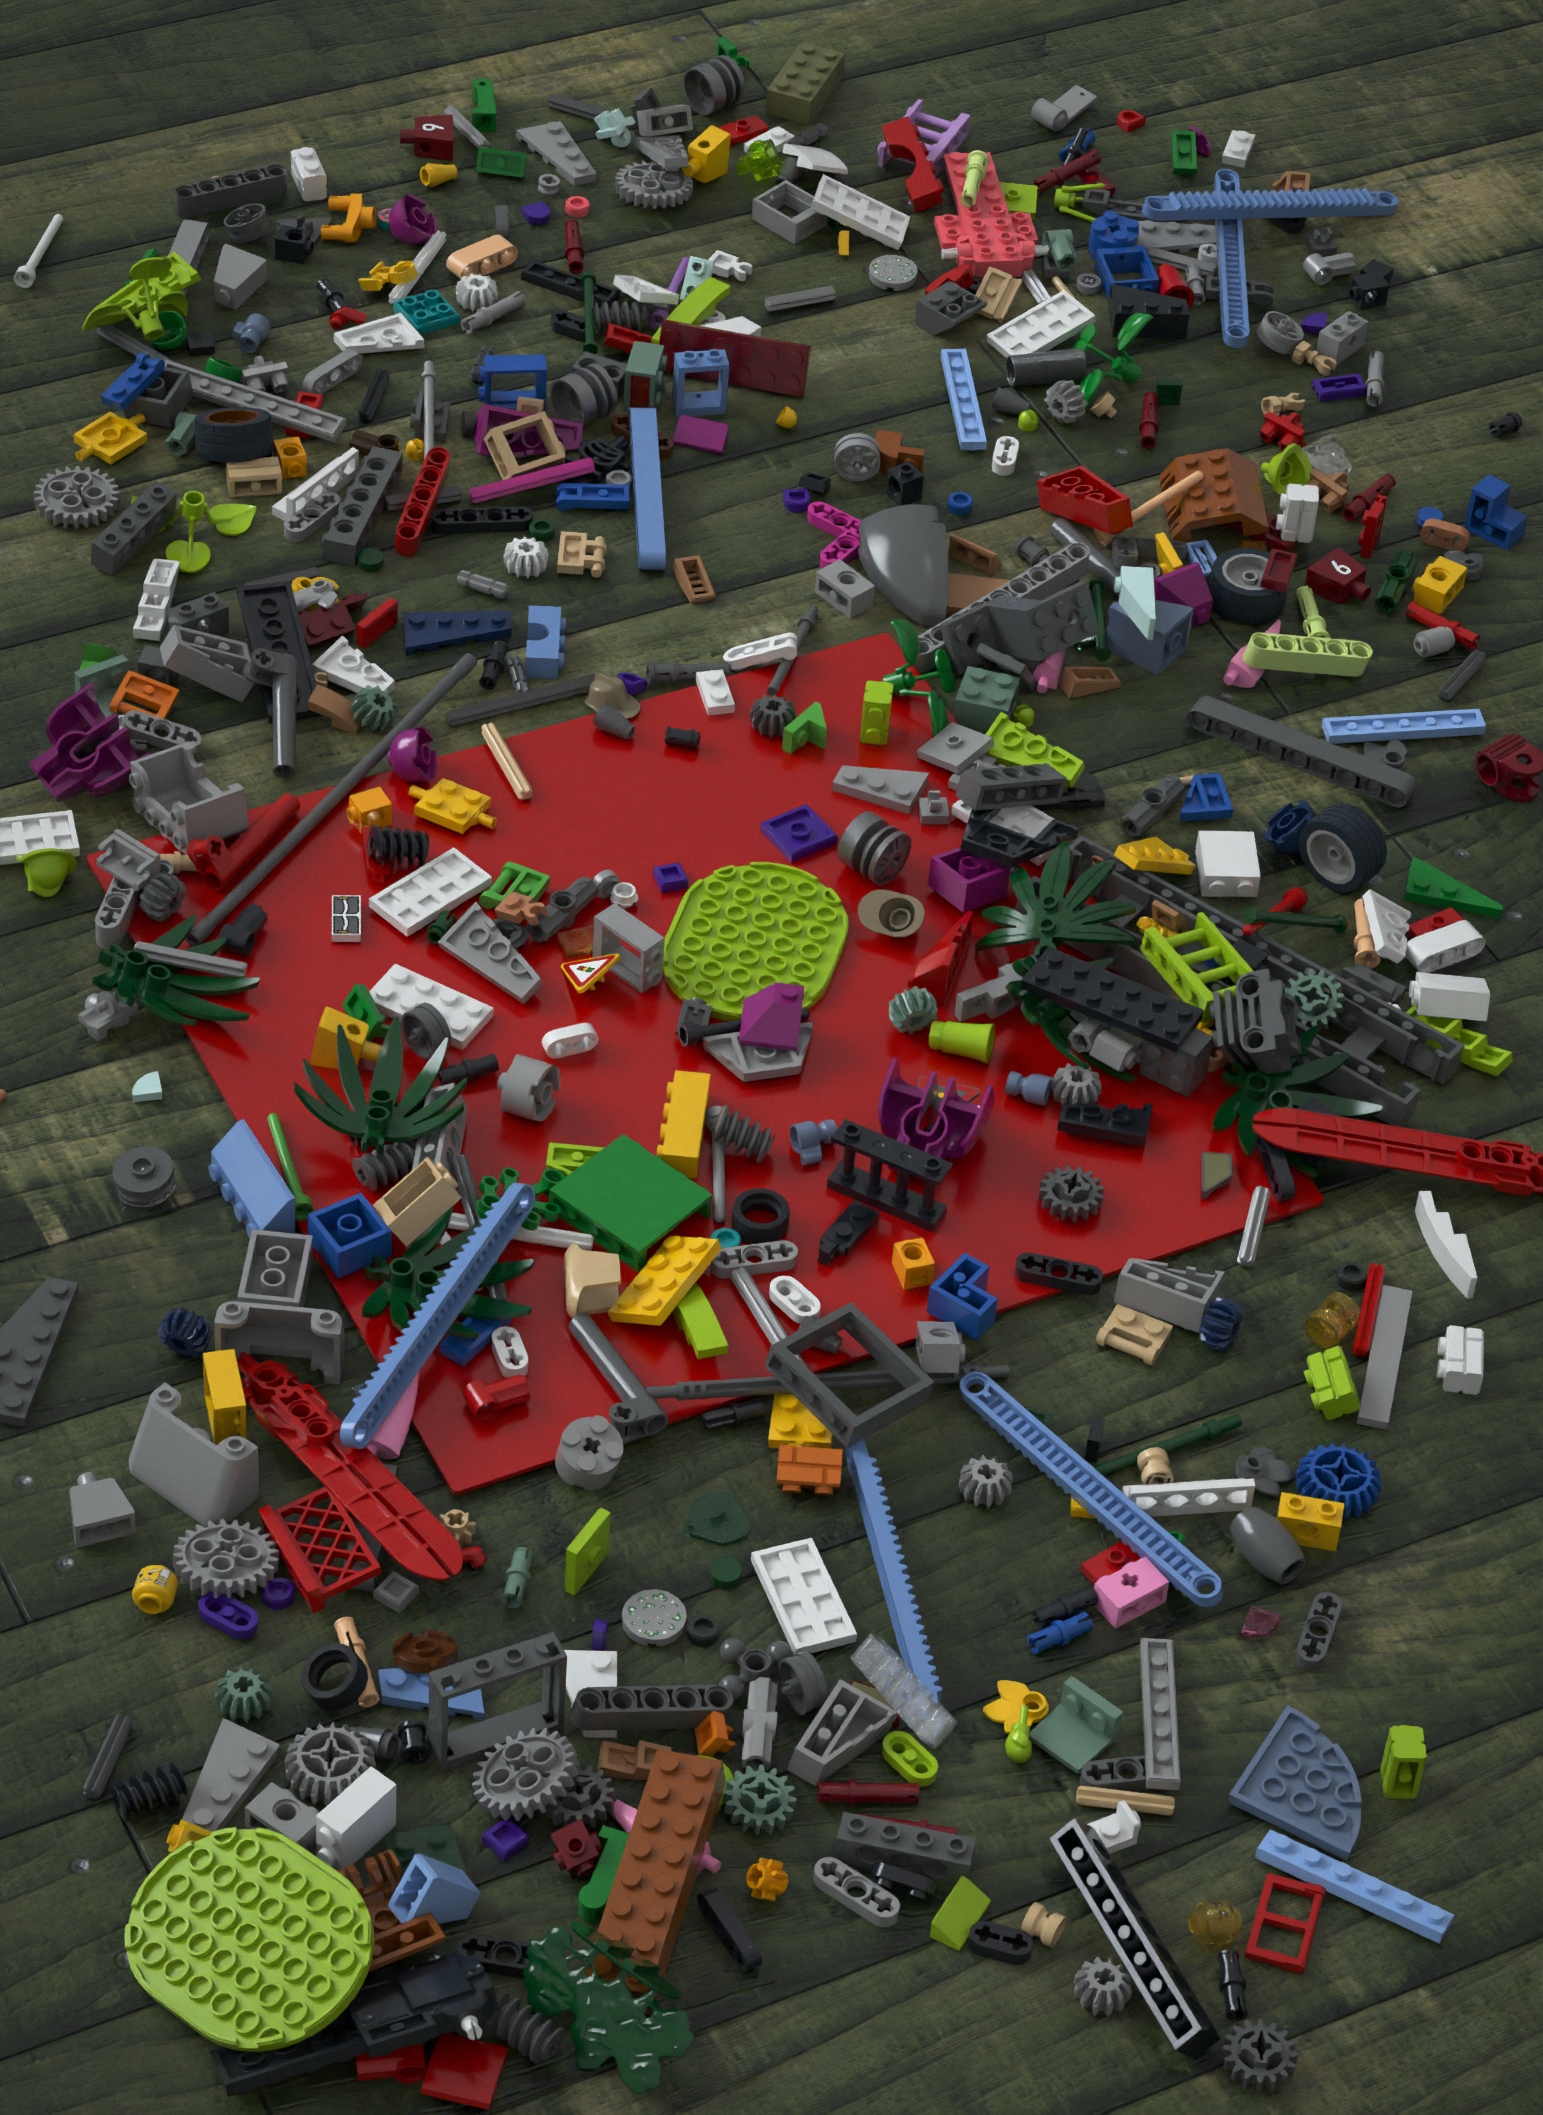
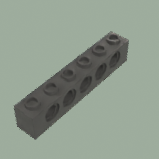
M373 446L369 455L364 456L361 470L356 471L353 485L347 488L345 501L340 502L336 518L333 517L331 519L328 533L323 534L321 548L324 549V560L350 566L356 565L358 552L364 549L386 506L385 497L392 494L402 475L403 452Z

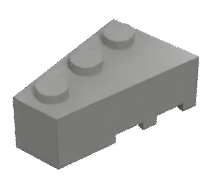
M1129 1258L1119 1274L1114 1303L1199 1333L1206 1309L1209 1308L1210 1302L1220 1296L1225 1272L1215 1270L1214 1275L1197 1273L1196 1267L1187 1266L1186 1271L1167 1268L1168 1263Z

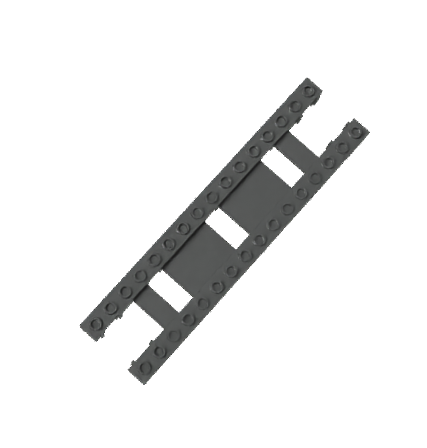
M1081 835L1069 845L1071 853L1069 881L1073 880L1076 882L1087 869L1093 866L1092 856L1094 855L1101 857L1104 861L1108 859L1116 861V868L1094 893L1096 896H1102L1109 901L1131 903L1135 906L1136 913L1097 924L1111 926L1126 932L1134 938L1136 945L1063 941V943L1094 960L1113 957L1114 961L1108 968L1134 982L1183 1001L1140 951L1143 936L1126 929L1137 917L1146 916L1152 918V903L1154 900H1158L1185 915L1190 931L1195 928L1197 914L1203 912L1231 945L1238 939H1242L1268 953L1266 966L1270 970L1271 981L1281 980L1285 988H1291L1288 981L1290 978L1295 981L1299 979L1298 972L1308 976L1309 969H1313L1314 975H1318L1321 969L1324 970L1326 978L1334 975L1335 984L1340 983L1343 989L1340 993L1344 994L1345 1002L1340 1004L1343 1005L1344 1011L1343 1013L1336 1012L1337 1022L1332 1020L1327 1022L1334 1024L1351 1035L1341 1045L1316 1035L1305 1054L1291 1068L1320 1058L1348 1052L1349 1058L1344 1065L1314 1083L1339 1097L1382 1105L1380 1114L1374 1116L1392 1126L1402 1127L1414 1115L1421 1089L1417 1088L1414 1083H1408L1407 1081L1402 1086L1400 1096L1382 1088L1386 1070L1383 1069L1384 1066H1378L1367 1060L1377 1049L1399 1060L1400 1064H1406L1430 1077L1431 1081H1437L1443 1085L1458 1070L1464 1044L1259 932H1255L1251 936H1245L1242 932L1245 924L1148 871L1133 870L1114 856L1113 852ZM1034 876L1031 881L1036 899L1038 900L1040 898L1041 879ZM1017 899L1015 910L1026 915L1027 912ZM1083 903L1074 913L1088 907V905ZM1198 940L1174 947V950L1181 956L1204 949ZM1203 962L1189 966L1196 974L1212 970ZM1221 979L1204 984L1212 992L1231 987L1220 981ZM1325 987L1324 994L1332 998L1331 992ZM1297 1005V1010L1302 1013V1006ZM1296 1021L1297 1036L1312 1028V1026L1308 1025L1307 1027ZM1322 1024L1318 1025V1032L1323 1028ZM1432 1039L1437 1041L1443 1051L1437 1049L1435 1055L1432 1054L1426 1046V1040Z

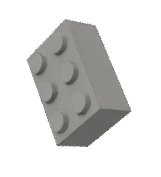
M252 1229L237 1301L304 1308L313 1264V1235Z

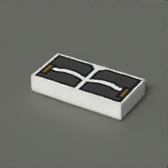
M332 895V942H361V895Z

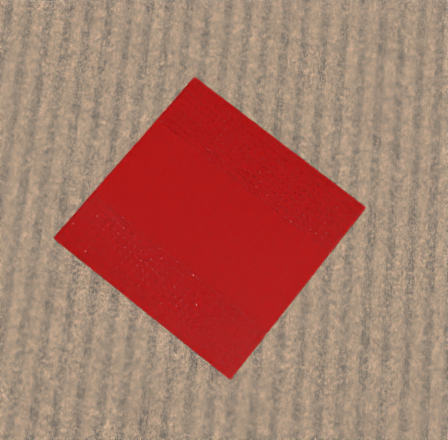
M888 633L878 634L795 658L776 697L785 696L786 701L793 702L796 718L814 702L821 704L827 728L824 749L807 741L805 745L798 747L790 754L782 750L783 737L773 735L771 738L767 734L760 736L759 731L753 730L750 710H752L755 699H762L763 695L773 697L768 695L767 689L781 663L778 662L725 677L735 703L734 713L708 716L698 686L695 685L638 701L640 704L639 713L633 718L627 719L636 726L629 740L598 730L597 725L593 723L596 713L505 738L504 741L532 788V797L530 799L526 798L523 801L517 797L488 744L437 757L436 774L434 778H429L431 780L429 782L410 783L401 779L394 770L363 778L229 913L203 942L206 943L218 939L223 926L227 923L233 924L243 909L252 903L261 906L262 910L267 913L268 921L255 937L253 949L247 957L224 949L215 955V957L245 962L247 964L245 977H260L258 986L247 991L229 995L207 996L190 994L229 1009L250 1013L249 1019L245 1021H213L177 1012L188 1019L198 1020L196 1026L181 1024L234 1118L237 1122L242 1119L245 1120L287 1185L267 1121L270 1113H276L279 1116L302 1192L311 1198L314 1212L358 1193H362L375 1209L373 1205L403 1179L398 1173V1181L392 1182L388 1178V1185L382 1187L377 1181L378 1188L376 1191H371L367 1185L365 1186L360 1183L352 1167L353 1159L361 1158L366 1153L371 1154L373 1150L378 1148L370 1146L367 1147L365 1153L361 1152V1144L355 1146L348 1135L340 1133L320 1121L306 1108L294 1092V1082H296L310 1095L323 1103L309 1083L302 1065L303 1058L310 1063L318 1026L325 1007L333 1008L347 1015L342 1004L356 983L366 985L368 991H370L394 964L494 1007L493 1017L463 1050L450 1045L441 1068L460 1064L461 1060L466 1058L473 1060L490 1055L491 1053L495 1054L498 1061L499 1071L475 1077L474 1081L467 1082V1086L461 1093L468 1106V1113L460 1155L464 1154L467 1156L479 1199L483 1196V1193L479 1190L482 1177L492 1176L499 1181L501 1172L506 1167L513 1168L519 1172L517 1183L529 1185L538 1183L542 1172L546 1169L549 1142L605 1148L624 1134L657 1156L658 1145H664V1142L660 1141L661 1123L667 1124V1120H663L664 1104L671 1101L666 1099L668 1082H674L675 1070L711 1074L707 1109L712 1106H724L726 1104L729 1107V1115L735 1110L739 1111L738 1121H741L745 1116H749L750 1127L756 1121H759L760 1132L766 1127H770V1137L772 1138L776 1133L777 1135L764 1160L759 1164L756 1163V1153L749 1158L745 1157V1147L736 1153L735 1142L731 1143L727 1148L724 1147L726 1218L723 1222L718 1223L714 1220L712 1131L710 1132L705 1121L697 1179H689L712 1194L711 1216L705 1218L698 1212L693 1213L647 1249L646 1264L669 1236L711 1239L712 1233L717 1229H733L731 1222L732 1207L735 1199L742 1192L750 1189L765 1188L779 1193L788 1202L790 1210L789 1227L786 1235L779 1241H790L796 1245L798 1249L797 1264L791 1270L750 1276L787 1336L797 1332L800 1324L793 1321L769 1297L770 1283L779 1276L795 1278L820 1301L819 1319L852 1302L898 1347L916 1342L917 1321L943 1322L927 1313L929 1288L932 1284L904 1290L892 1265L894 1243L905 1240L924 1239L935 1262L933 1283L964 1252L990 1266L986 1292L998 1298L996 1314L1065 1292L1064 1290L1019 1280L1015 1275V1266L1018 1256L1023 1253H1035L1098 1267L1103 1273V1278L1120 1273L1129 1258L1157 1261L1243 1232L1253 1191L1257 1186L1268 1188L1271 1192L1264 1224L1318 1207L1323 1204L1324 1200L1323 1195L1310 1178L1288 1163L1295 1185V1196L1293 1200L1277 1202L1258 1152L1256 1141L1251 1157L1244 1153L1239 1144L1237 1135L1239 1116H1236L1234 1123L1226 1131L1220 1133L1212 1131V1122L1216 1112L1230 1096L1239 1090L1236 1086H1228L1222 1081L1223 1072L1226 1071L1224 1067L1215 1072H1207L1206 1079L1188 1098L1139 1074V1063L1130 1070L1126 1069L1137 1077L1134 1082H1128L1097 1068L1070 1047L1077 1057L1091 1066L1092 1072L1099 1073L1100 1085L1102 1087L1101 1094L1095 1104L1100 1105L1103 1109L1116 1108L1117 1104H1128V1108H1142L1143 1104L1153 1103L1145 1146L1128 1145L1123 1142L1100 1140L1091 1136L1072 1135L1067 1132L1058 1131L1057 1127L1062 1106L1060 1102L1054 1101L1052 1089L1045 1106L1028 1103L1021 1094L1017 1096L1005 1094V1086L1010 1071L1021 1073L1025 1078L1031 1074H1041L1054 1078L1058 1068H1065L1067 1063L1077 1066L1076 1063L1063 1055L1050 1042L1039 1023L1035 1027L1032 1026L1022 1013L1021 1004L994 1019H990L986 1013H982L960 1022L954 1015L958 993L997 979L999 968L1015 962L1018 958L1024 959L1029 955L1035 954V947L1040 943V941L976 952L975 944L982 937L997 929L1008 928L983 920L981 912L993 906L1016 908L1017 897L1011 884L1010 874L1006 897L970 910L974 912L971 935L945 1006H937L938 1018L934 1020L945 1023L952 1021L970 1024H995V1041L990 1062L986 1064L972 1058L931 1049L929 1046L931 1027H924L922 1031L916 1030L912 1034H909L907 1031L900 1033L894 1027L889 1018L888 1002L895 999L896 993L901 994L904 992V989H912L907 987L911 970L916 971L920 959L966 914V912H962L928 886L931 857L960 847L967 823L951 814L952 805L960 800L955 796V790L947 788L948 780L954 772L921 760L917 756L916 750L932 738L928 697L892 695L887 744L875 745L860 742L866 681L883 682L884 675L895 673V668L902 667L907 663L901 648ZM914 665L906 669L907 672L911 671L914 677L921 675ZM925 679L916 681L915 687L911 688V690L933 691ZM947 709L949 724L951 722L958 724V722ZM671 726L672 728L690 731L692 728H695L696 732L701 733L699 747L689 750L686 746L665 744L667 727ZM842 765L929 773V780L919 798H928V791L940 790V797H946L949 824L921 825L918 800L910 813L906 814L833 791L832 782ZM444 778L469 789L476 790L491 797L490 807L484 814L497 818L496 825L493 829H490L478 823L469 827L461 834L414 815L415 805L420 800L409 796V789L412 785H415L424 790H430ZM335 786L297 796L300 810L221 891L215 892L209 889L204 884L199 872L180 871V874H174L186 886L185 898L181 902V907L176 910L175 915H171L169 920L159 922L148 917L138 904L127 929V933L134 945L138 941L151 944L192 915H196L194 926L204 919ZM381 787L392 803V825L385 827H389L391 831L394 828H400L402 832L405 829H410L413 833L417 830L423 831L424 835L428 833L429 852L425 864L455 848L492 876V885L500 876L501 868L506 862H513L549 875L550 885L537 901L543 903L545 907L550 904V897L554 892L566 890L578 878L586 876L593 880L601 871L612 870L619 877L620 883L627 882L632 884L638 894L637 902L623 909L663 936L664 940L685 893L697 880H703L712 875L714 870L729 865H734L735 867L750 865V862H771L792 866L819 878L820 883L827 888H832L842 900V906L848 915L849 926L845 948L827 991L818 1002L807 1009L810 1012L809 1018L800 1021V1023H813L812 1036L801 1073L743 1082L705 1050L703 1042L698 1041L697 1045L684 1047L680 1042L679 1036L675 1035L683 1001L671 990L664 974L662 980L656 986H652L641 993L608 970L604 974V982L596 981L593 984L595 990L587 989L584 993L579 994L562 971L561 965L593 957L594 916L613 904L610 900L611 896L607 898L596 896L575 915V922L571 927L561 928L548 941L539 943L533 940L528 932L525 947H518L517 952L522 955L538 974L543 985L525 1004L441 949L439 944L431 943L427 938V928L435 923L436 920L408 937L369 907V898L422 866H419L418 858H415L413 865H409L407 857H404L402 864H398L396 856H394L390 873L384 875V883L380 886L374 885L372 882L373 873L367 869L363 833L361 834L355 824H351L347 817L349 796ZM274 803L247 810L248 828ZM807 804L838 836V842L835 845L791 863L760 831V824ZM866 811L873 812L887 821L888 825L897 827L899 831L908 834L912 840L911 851L904 867L894 879L882 886L876 885L869 878L862 876L860 871H855L846 866L837 857L838 845L846 828L858 815ZM243 833L223 840L226 848ZM162 834L139 840L140 843L158 854H174V851H180V854H185L178 850L168 838H164ZM107 850L87 856V864L105 895L114 876L98 867L96 859ZM1047 859L1039 866L1030 860L1019 865L1025 869L1030 879L1034 876L1041 879ZM680 862L689 881L688 888L661 893L653 877V867ZM515 879L509 881V883L506 885V887L503 889L500 895H504L506 893V891L509 889V887L512 885ZM1073 880L1068 882L1065 896L1075 883ZM491 886L450 910V914L446 919L449 920L452 914H454L458 921L475 902L478 903L488 918L491 920L497 919L495 907L486 909L479 903V897L484 891L489 890ZM878 889L910 895L917 898L923 905L925 911L924 921L919 930L906 938H895L867 929L860 922L858 916L859 903L869 892ZM332 895H361V942H332ZM1092 896L1085 902L1088 906L1097 903ZM524 919L521 923L527 928L528 921ZM185 938L177 949L185 950L192 946L188 944ZM621 939V946L641 959V952ZM1062 943L1057 949L1085 962L1094 961V959L1065 943ZM1108 967L1105 969V970L1110 971V972H1112V973H1114V974H1117V975H1119V976H1122L1121 974L1115 972L1114 970H1112V969H1110V968H1108ZM193 969L170 972L185 975L228 977ZM386 1016L387 1019L383 1024L391 1026L393 1019ZM710 1017L708 1025L727 1021ZM580 1023H589L593 1026L599 1040L597 1045L589 1051L553 1059L546 1054L542 1046V1038L549 1031ZM402 1027V1077L397 1102L402 1100L413 1081L429 1061V1059H424L413 1051L403 1034ZM374 1036L371 1042L383 1045L385 1038ZM517 1054L550 1063L553 1066H557L560 1070L559 1091L554 1090L551 1098L556 1103L544 1121H533L500 1110L502 1090L498 1089V1080L503 1072L507 1073ZM893 1057L898 1058L901 1078L915 1087L919 1088V1076L930 1077L933 1071L937 1073V1079L948 1081L950 1077H953L956 1084L979 1089L980 1095L970 1102L973 1104L981 1105L987 1086H993L994 1106L988 1122L983 1126L979 1138L971 1151L961 1158L945 1157V1161L952 1163L953 1166L940 1186H936L935 1200L948 1205L947 1214L935 1231H928L864 1204L880 1212L879 1220L848 1256L838 1254L828 1266L818 1262V1249L821 1246L819 1243L822 1235L855 1199L827 1188L828 1177L840 1161H843L844 1147L836 1143L824 1144L821 1142V1162L803 1166L799 1153L794 1151L791 1144L790 1126L805 1121H812L819 1125L821 1121L833 1119L838 1129L842 1122L847 1119L883 1134L878 1115L879 1097ZM361 1058L358 1071L363 1085L365 1102L369 1104L371 1083L377 1062ZM311 1065L324 1082L353 1111L343 1091L339 1070ZM438 1077L432 1088L441 1086ZM926 1112L920 1127L922 1131L929 1126ZM384 1141V1145H387V1144H391V1145H392V1143H393V1142ZM856 1152L854 1166L870 1172L871 1158ZM1202 1152L1232 1154L1231 1183L1223 1188L1215 1189L1206 1199L1201 1198ZM882 1164L881 1178L896 1184L898 1172L889 1170L888 1165ZM1066 1165H1069L1071 1170H1076L1080 1166L1082 1167V1173L1092 1171V1179L1100 1178V1186H1104L1102 1207H1098L1097 1214L1089 1213L1087 1220L1077 1216L1076 1222H1073L1069 1216L1063 1221L1061 1220V1214L1058 1213L1051 1216V1208L1043 1209V1201L1038 1199L1040 1181L1045 1179L1046 1172L1053 1174L1054 1167H1058L1063 1171ZM909 1176L908 1189L923 1195L925 1181ZM499 1181L496 1196L501 1198L504 1195V1185ZM541 1194L535 1197V1201L547 1203L549 1202V1195ZM461 1199L453 1205V1213L465 1214ZM752 1210L744 1214V1217L748 1220L760 1224L770 1223L777 1219L776 1215L765 1210ZM536 1212L541 1217L540 1227L580 1233L560 1218L555 1222H550L543 1219L540 1212ZM308 1219L303 1221L295 1220L300 1232L303 1235H308ZM446 1229L451 1238L464 1232L463 1230ZM392 1232V1256L385 1259L387 1263L390 1264L394 1259L401 1258L412 1242L406 1247ZM511 1239L497 1259L498 1263L533 1259V1268L515 1279L504 1282L508 1302L532 1307L531 1314L513 1318L511 1323L507 1325L518 1331L528 1355V1372L524 1377L528 1382L530 1391L529 1401L500 1409V1412L491 1420L481 1422L475 1419L463 1397L464 1388L475 1380H485L490 1384L506 1379L500 1372L493 1354L492 1340L463 1367L439 1353L440 1343L449 1335L445 1333L419 1370L417 1396L411 1423L454 1495H461L555 1463L556 1451L562 1433L571 1422L583 1417L600 1415L611 1423L609 1419L610 1407L622 1402L569 1330L568 1325L572 1319L566 1309L563 1263L567 1248ZM741 1239V1246L751 1245V1243ZM595 1242L593 1243L591 1251L609 1253ZM313 1247L315 1258L377 1365L378 1363L385 1362L383 1356L390 1354V1346L397 1345L395 1339L403 1336L402 1332L393 1325L390 1319V1305H387L385 1312L377 1318L362 1317L363 1304L384 1281L367 1279L365 1277V1268L338 1279ZM750 1256L746 1258L751 1263H759L762 1261V1259L757 1256ZM619 1260L621 1282L618 1285V1293L621 1296L640 1271L636 1272ZM711 1263L696 1283L703 1291L720 1324L728 1344V1354L697 1359L692 1344L688 1345L683 1330L679 1331L673 1312L670 1313L661 1326L612 1322L608 1312L589 1314L645 1387L675 1385L676 1382L774 1377L764 1367L771 1346L770 1341L731 1278L723 1279L713 1275L710 1269ZM448 1265V1266L443 1267V1268H441V1269H437L436 1271H442V1270H445V1269H449V1268H451V1266ZM1060 1270L1051 1272L1055 1277L1061 1278L1066 1276V1273ZM484 1287L481 1291L474 1292V1294L489 1297L487 1287ZM406 1306L410 1320L416 1319L411 1307ZM457 1316L455 1320L462 1323L466 1318ZM845 1329L837 1332L839 1336L843 1337V1341L836 1354L814 1347L799 1353L807 1368L813 1374H821L871 1357L872 1355ZM503 1340L506 1344V1347H510V1344H508L506 1340ZM510 1359V1363H513L514 1366H517L514 1362V1359ZM752 1396L677 1401L676 1398L655 1400L668 1416L669 1421L667 1425Z

